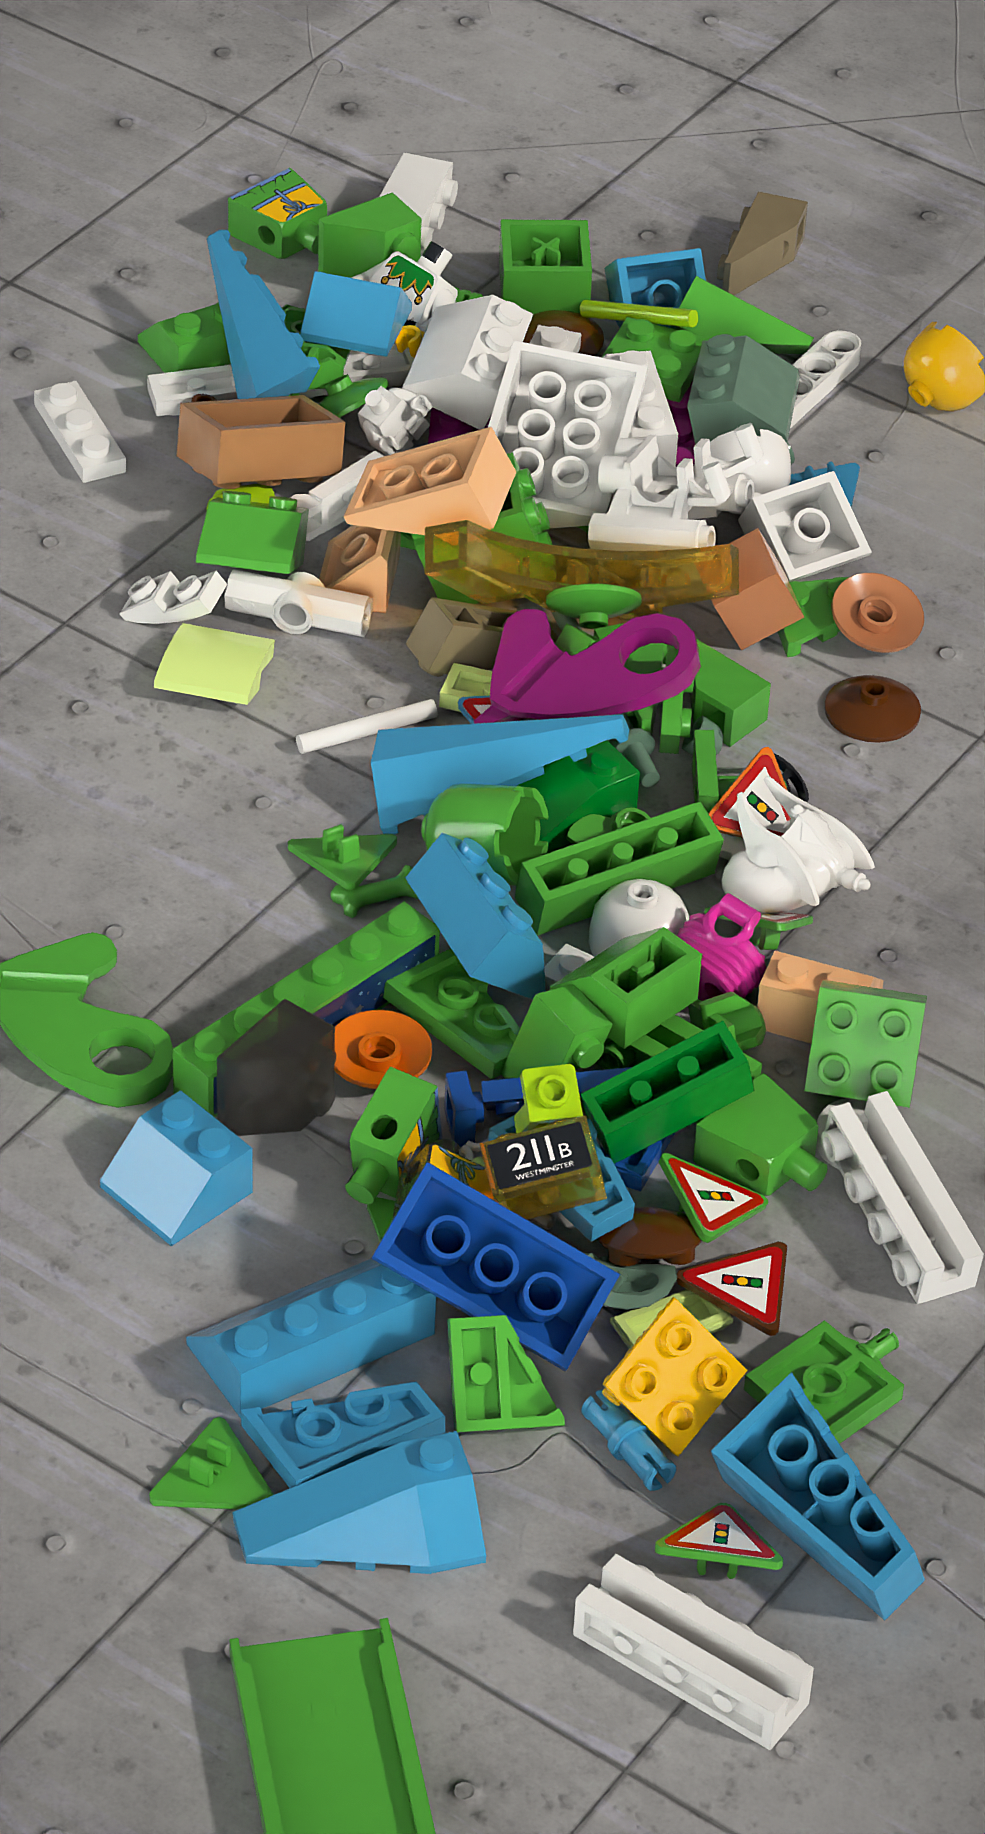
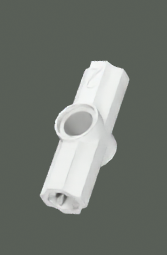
M233 569L228 578L227 589L224 595L225 608L228 610L270 618L277 627L290 634H302L311 627L365 637L373 611V598L325 588L317 577L306 572L293 573L285 580Z

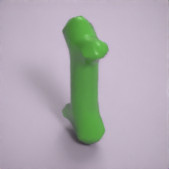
M405 865L394 878L361 885L352 890L345 889L337 884L331 890V900L343 906L344 915L354 918L365 905L403 896L419 899L405 878L413 867Z

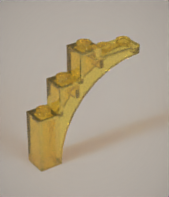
M464 520L425 527V574L481 604L525 597L551 612L556 611L547 607L546 596L555 589L579 584L623 586L639 592L642 598L640 607L616 617L620 620L656 613L663 614V607L739 595V549L732 544L661 551L582 549L519 539Z

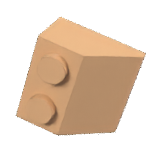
M774 951L759 985L757 1008L763 1016L766 1032L811 1044L819 989L823 980L880 989L883 988L884 980Z

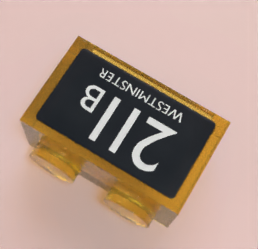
M586 1116L571 1120H556L544 1127L517 1134L506 1133L494 1140L479 1143L493 1200L526 1220L607 1199L601 1167Z

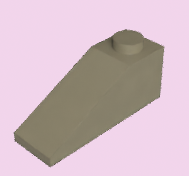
M431 597L410 634L406 645L418 659L420 668L433 676L441 677L444 674L448 675L453 663L490 670L493 669L505 622L509 616L517 611ZM551 629V638L555 644L559 637Z

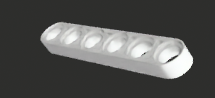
M842 330L829 332L792 364L799 370L800 379L797 392L802 395H796L790 428L859 365L861 339L856 334ZM835 349H841V350H846V351H848V352H837V351H833V350H835ZM809 371H823L826 373H812Z

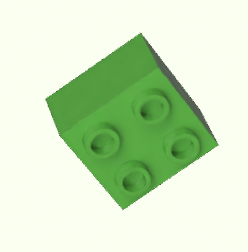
M501 219L499 246L501 299L513 302L532 314L549 310H566L580 313L581 302L591 299L592 264L588 220Z
M823 980L819 989L804 1091L867 1101L868 1096L888 1091L896 1106L910 1108L927 996Z

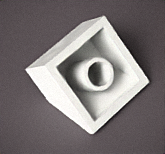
M834 471L753 497L738 519L744 535L759 528L786 573L789 582L868 557L872 553Z

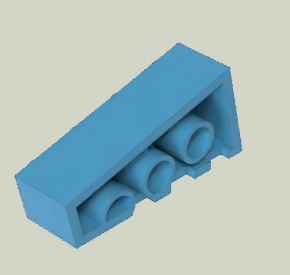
M792 1372L711 1450L720 1475L726 1484L884 1621L925 1581L915 1550L879 1498L871 1491L861 1476L859 1469L833 1436L829 1426L804 1394L801 1385Z

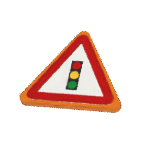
M764 747L755 755L709 811L708 814L720 833L743 838L737 811V794L740 792L745 793L755 819L766 829L780 837L787 831L783 827L791 818L784 807L775 799L763 780L766 776H769L787 790L771 748Z

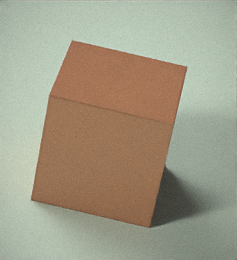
M759 528L713 551L712 554L704 556L703 559L695 561L715 609L741 650L804 618L786 573Z

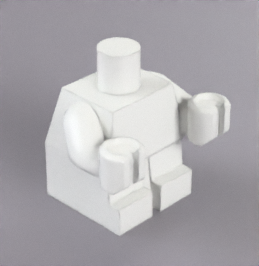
M380 386L377 390H372L366 395V404L358 413L360 427L364 431L370 445L381 451L384 456H388L413 447L412 440H418L430 426L424 417L433 405L425 396L417 395L412 391L396 387L388 391Z

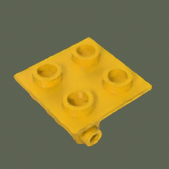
M672 1297L663 1310L658 1312L657 1317L646 1331L637 1338L633 1347L628 1349L624 1358L611 1374L607 1375L602 1384L605 1388L602 1390V1394L617 1406H620L622 1403L675 1456L679 1457L748 1370L676 1298Z

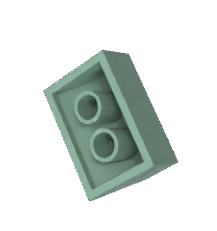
M721 334L702 341L687 405L695 444L700 439H710L711 442L716 437L734 431L737 427L752 423L757 436H761L760 429L769 430L782 436L787 443L800 379L799 370L747 335L733 337L728 334Z

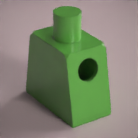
M764 1073L753 1080L754 1092L711 1113L696 1124L693 1161L761 1195L770 1196L790 1179L806 1190L813 1191L826 1176L827 1164L815 1157L819 1129L816 1120Z

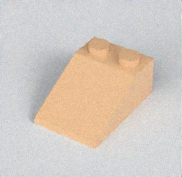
M492 427L484 428L368 461L343 517L347 524L446 539H455L470 534L472 536H479L494 528L515 477L516 470Z

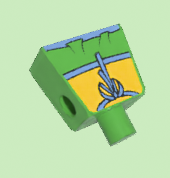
M288 168L228 198V231L232 237L278 259H285L305 248L314 254H318L319 218L327 216V203L293 169Z
M389 1067L350 1136L349 1143L353 1174L346 1183L345 1189L353 1199L363 1204H372L379 1192L396 1199L404 1197L410 1190L408 1182L414 1184L425 1164L429 1163L432 1147L434 1145L443 1146L437 1085Z

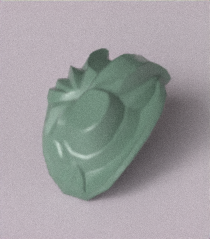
M586 1253L589 1257L620 1274L603 1304L607 1307L621 1310L649 1307L667 1296L677 1280L676 1267L673 1265L635 1264L620 1266L609 1262L607 1256L598 1258L593 1253Z

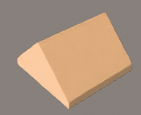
M352 525L328 542L319 580L325 588L369 596L373 598L372 612L386 613L400 557L401 532Z

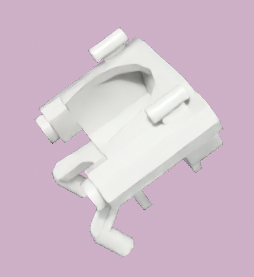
M752 423L741 425L734 430L745 456L731 462L711 457L710 439H700L694 446V466L693 459L684 458L675 467L668 460L659 457L656 435H649L646 439L620 438L616 443L614 456L604 455L598 469L600 491L602 493L615 494L607 514L593 513L588 529L590 550L608 552V556H605L603 559V569L638 573L641 562L640 559L633 558V554L703 559L705 554H712L716 539L714 527L707 526L706 520L693 519L717 517L721 511L742 512L743 508L747 507L751 498L754 497L753 481L746 479L745 474H736L758 463L764 455Z

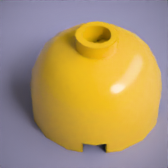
M931 322L914 338L906 350L904 373L909 384L908 392L918 404L924 407L930 405L937 410L953 412L965 409L985 393V375L979 366L984 357L972 342L955 328L946 325L939 330L935 328L937 322Z

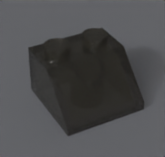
M283 999L217 1057V1120L237 1136L299 1132L317 1116H324L332 1107L336 1097L334 1089V1065L336 1062L335 1027L289 1000Z

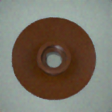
M860 675L842 680L830 689L825 699V714L831 725L842 734L860 741L880 743L894 741L911 733L919 723L921 705L914 692L896 680L876 675Z

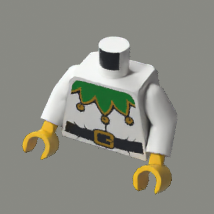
M433 241L429 243L418 262L396 251L388 259L371 269L351 277L403 289L412 302V311L395 342L398 352L401 353L409 348L410 355L414 358L435 308L456 303L458 296L457 289L440 277L453 255Z

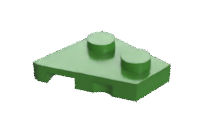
M849 577L789 582L804 618L778 631L787 657H794L800 654L801 645L815 637L821 642H825L837 636L840 630L832 616V598L838 586Z

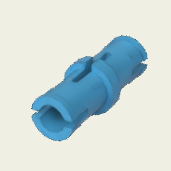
M603 1389L595 1392L596 1396L603 1403L601 1407L589 1396L582 1406V1414L606 1438L609 1452L617 1460L624 1459L640 1477L649 1491H656L662 1488V1484L655 1477L657 1473L668 1484L675 1476L676 1465L650 1439V1431L638 1419H632L621 1405L617 1406L610 1402L602 1394Z

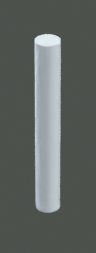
M433 699L421 701L297 735L296 744L301 754L374 735L378 733V730L396 729L436 718L438 715L437 707Z

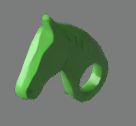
M94 932L81 934L0 963V1026L14 1045L48 1076L59 1084L96 1103L117 1108L145 1104L166 1091L173 1077V1046L170 1035L152 1020L106 1010L82 1002L91 982L105 976L116 965L117 949L110 938ZM128 1046L138 1048L147 1053L152 1062L146 1068L136 1073L115 1075L97 1068L92 1059L108 1048Z

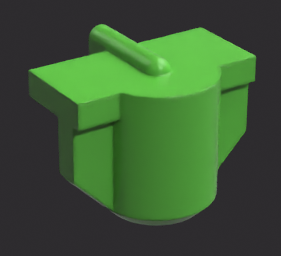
M730 991L704 1001L697 999L688 1006L691 1024L705 1030L724 1021L742 1051L763 1043L766 1027L760 1010L754 1004Z

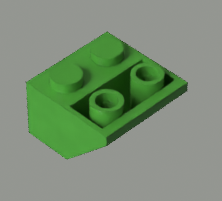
M662 927L621 939L551 985L550 990L574 984L613 1024L607 1037L625 1049L698 999L702 954L667 928Z

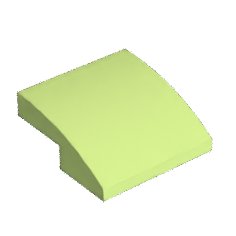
M182 623L165 651L155 676L154 688L248 705L259 691L262 670L273 658L275 640Z

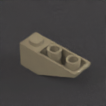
M758 191L752 206H745L743 209L739 231L733 230L728 255H721L717 279L723 280L722 290L736 295L794 261L805 236L807 201Z

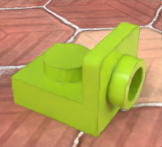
M572 1064L528 1068L522 1071L520 1080L524 1105L514 1116L517 1138L576 1123L583 1117L576 1071Z

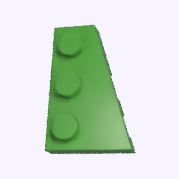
M451 948L385 982L383 998L408 1017L416 1020L425 1030L491 1080L501 1075L500 1073L520 1027L504 1005L494 1003L487 993L488 983L468 975Z

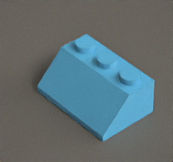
M441 833L405 878L470 977L524 997L533 999L535 994L545 992L543 943L531 927L533 924L531 916L523 908L516 905L509 895L510 885L503 877L493 871L487 862L489 855L479 843L471 838L466 837L462 841Z

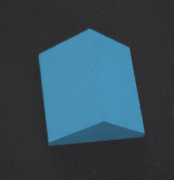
M315 271L300 336L307 342L387 357L412 311V302L401 287Z

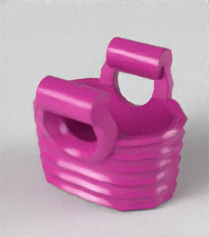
M730 893L724 895L721 901L713 905L706 914L697 913L690 915L689 920L684 922L683 928H679L676 935L702 954L698 999L701 1001L730 991L745 999L748 993H752L753 989L759 986L767 969L765 956L759 953L756 947L749 941L753 935L754 927L761 918V913ZM721 915H724L743 928L732 937H723L715 932L714 927L716 920Z

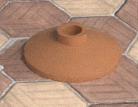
M860 573L853 575L838 586L832 598V616L839 630L850 641L867 650L882 653L903 650L917 640L924 626V611L914 592L904 583L884 574Z

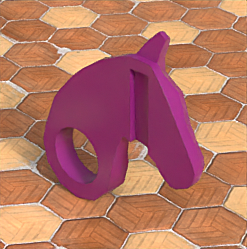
M537 609L517 611L507 618L503 628L491 676L490 701L492 705L478 716L474 723L520 721L525 718L558 719L616 715L643 709L672 698L692 684L701 668L695 633L680 618L656 613L630 619L597 643L572 656L566 651L563 653L554 644L551 638L550 624L545 612ZM664 643L678 650V655L670 665L654 673L638 674L624 667L631 653L648 644Z

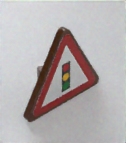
M778 1241L678 1271L676 1281L678 1285L769 1336H774L779 1332L787 1245Z

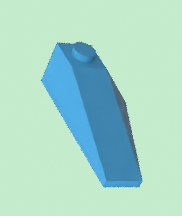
M457 1431L397 1443L233 1512V1522L246 1564L317 1567L323 1561L356 1562V1570L375 1571L376 1564L409 1565L410 1573L432 1574L486 1563V1550L473 1475Z

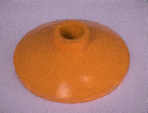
M370 1010L353 1014L333 1028L327 1041V1057L333 1070L346 1081L361 1087L377 1089L389 1067L417 1078L422 1075L431 1061L432 1042L424 1027L411 1017L394 1011Z

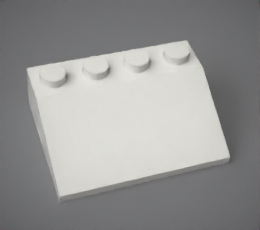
M513 341L488 427H492L506 454L514 453L520 470L524 468L529 469L536 489V495L532 497L536 503H543L550 522V528L589 526L593 513L607 514L611 505L613 494L602 493L599 489V464L604 455L614 456L615 446L620 438L630 437L647 377L648 367Z

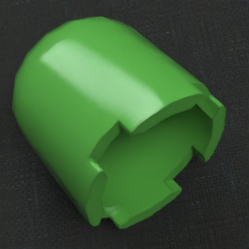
M455 784L437 795L429 812L423 818L421 834L427 850L441 833L462 841L466 837L473 839L487 851L489 855L487 862L493 871L503 877L509 885L517 886L522 862L547 853L548 842L539 840L541 830L540 819L548 820V810L543 796L536 788L507 785Z

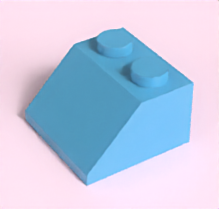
M701 248L619 258L604 268L609 301L616 303L679 308L695 277L698 276L706 281ZM616 320L617 325L620 329L624 321Z
M180 1090L138 1118L101 1177L100 1188L170 1246H173L253 1193V1148Z

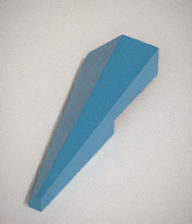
M218 230L209 235L207 238L208 250L237 398L289 396L292 393H306L320 368L316 357H306L300 348L303 345V338L299 333L289 332L284 323L285 312L261 277L249 274L245 268L248 258L243 251H234L230 246V232L228 230Z
M622 714L378 730L371 759V768L380 828L383 834L395 835L399 833L398 824L420 815L425 817L437 795L452 785L516 786L543 775V766L566 756H570L574 762L587 757L586 748L615 738L619 743L628 740L630 729Z

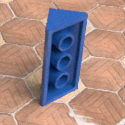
M428 1162L404 1199L371 1258L471 1317L506 1315L518 1335L522 1347L563 1371H566L620 1276L619 1273Z

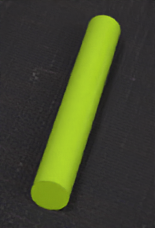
M583 300L580 305V314L586 318L625 321L627 317L648 320L653 324L691 328L695 327L698 323V313L693 309Z

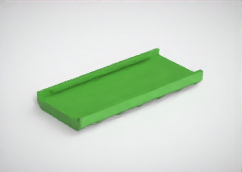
M388 1618L379 1619V1628L249 1646L240 1647L238 1638L229 1639L230 1659L264 1834H436Z

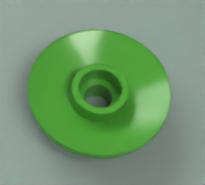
M346 374L336 378L324 387L328 396L319 405L340 418L366 403L365 397L370 391L377 390L380 386L386 389L389 382L384 377L366 378L352 382L349 375Z
M610 584L565 586L555 589L546 595V605L548 608L562 615L579 619V626L586 629L608 626V619L627 614L640 607L642 603V596L639 592L627 587Z

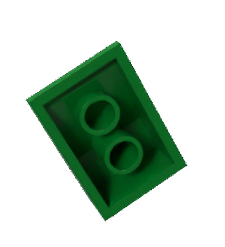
M608 740L586 748L587 757L574 762L570 756H566L544 765L543 775L516 785L536 788L544 798L548 810V820L540 819L539 841L548 842L546 854L572 845L566 839V836L571 826L582 817L597 814L611 818L615 813L625 808H637L640 771Z

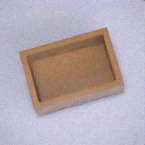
M305 395L180 403L177 457L192 466L193 471L203 474L212 480L213 485L225 489L239 488L241 482L254 481L261 485L276 486L282 484V479L295 478L309 483L323 481V476H334L342 470L346 422Z

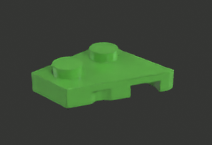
M667 645L666 667L678 655V650L671 645ZM694 680L681 693L663 701L659 753L679 754L680 737L690 738L692 709L682 708L683 692L693 693Z
M506 1315L447 1319L454 1431L472 1432L565 1426L564 1415L553 1402L540 1379L542 1378L531 1358L526 1355L519 1342V1337Z

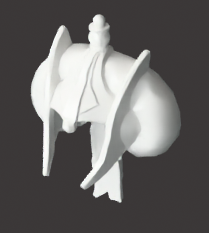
M766 776L763 780L775 799L784 807L791 818L783 827L787 831L780 837L770 832L755 819L745 793L740 792L737 794V811L743 838L720 833L724 838L720 857L730 860L724 869L722 877V889L725 894L730 893L760 913L775 914L791 911L807 904L817 906L819 905V897L840 885L846 889H853L855 892L865 891L870 888V881L866 879L863 873H858L854 868L873 869L875 868L874 862L860 839L839 820L794 796L774 779Z

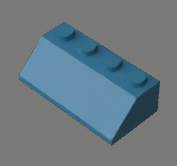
M369 1259L186 1337V1344L241 1418L240 1410L255 1407L266 1408L434 1335L436 1296L377 1261Z

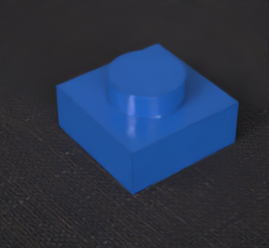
M467 1071L450 1072L445 1075L444 1111L454 1148L462 1147L468 1141L475 1143L476 1123L484 1122L482 1095L480 1091L472 1092Z

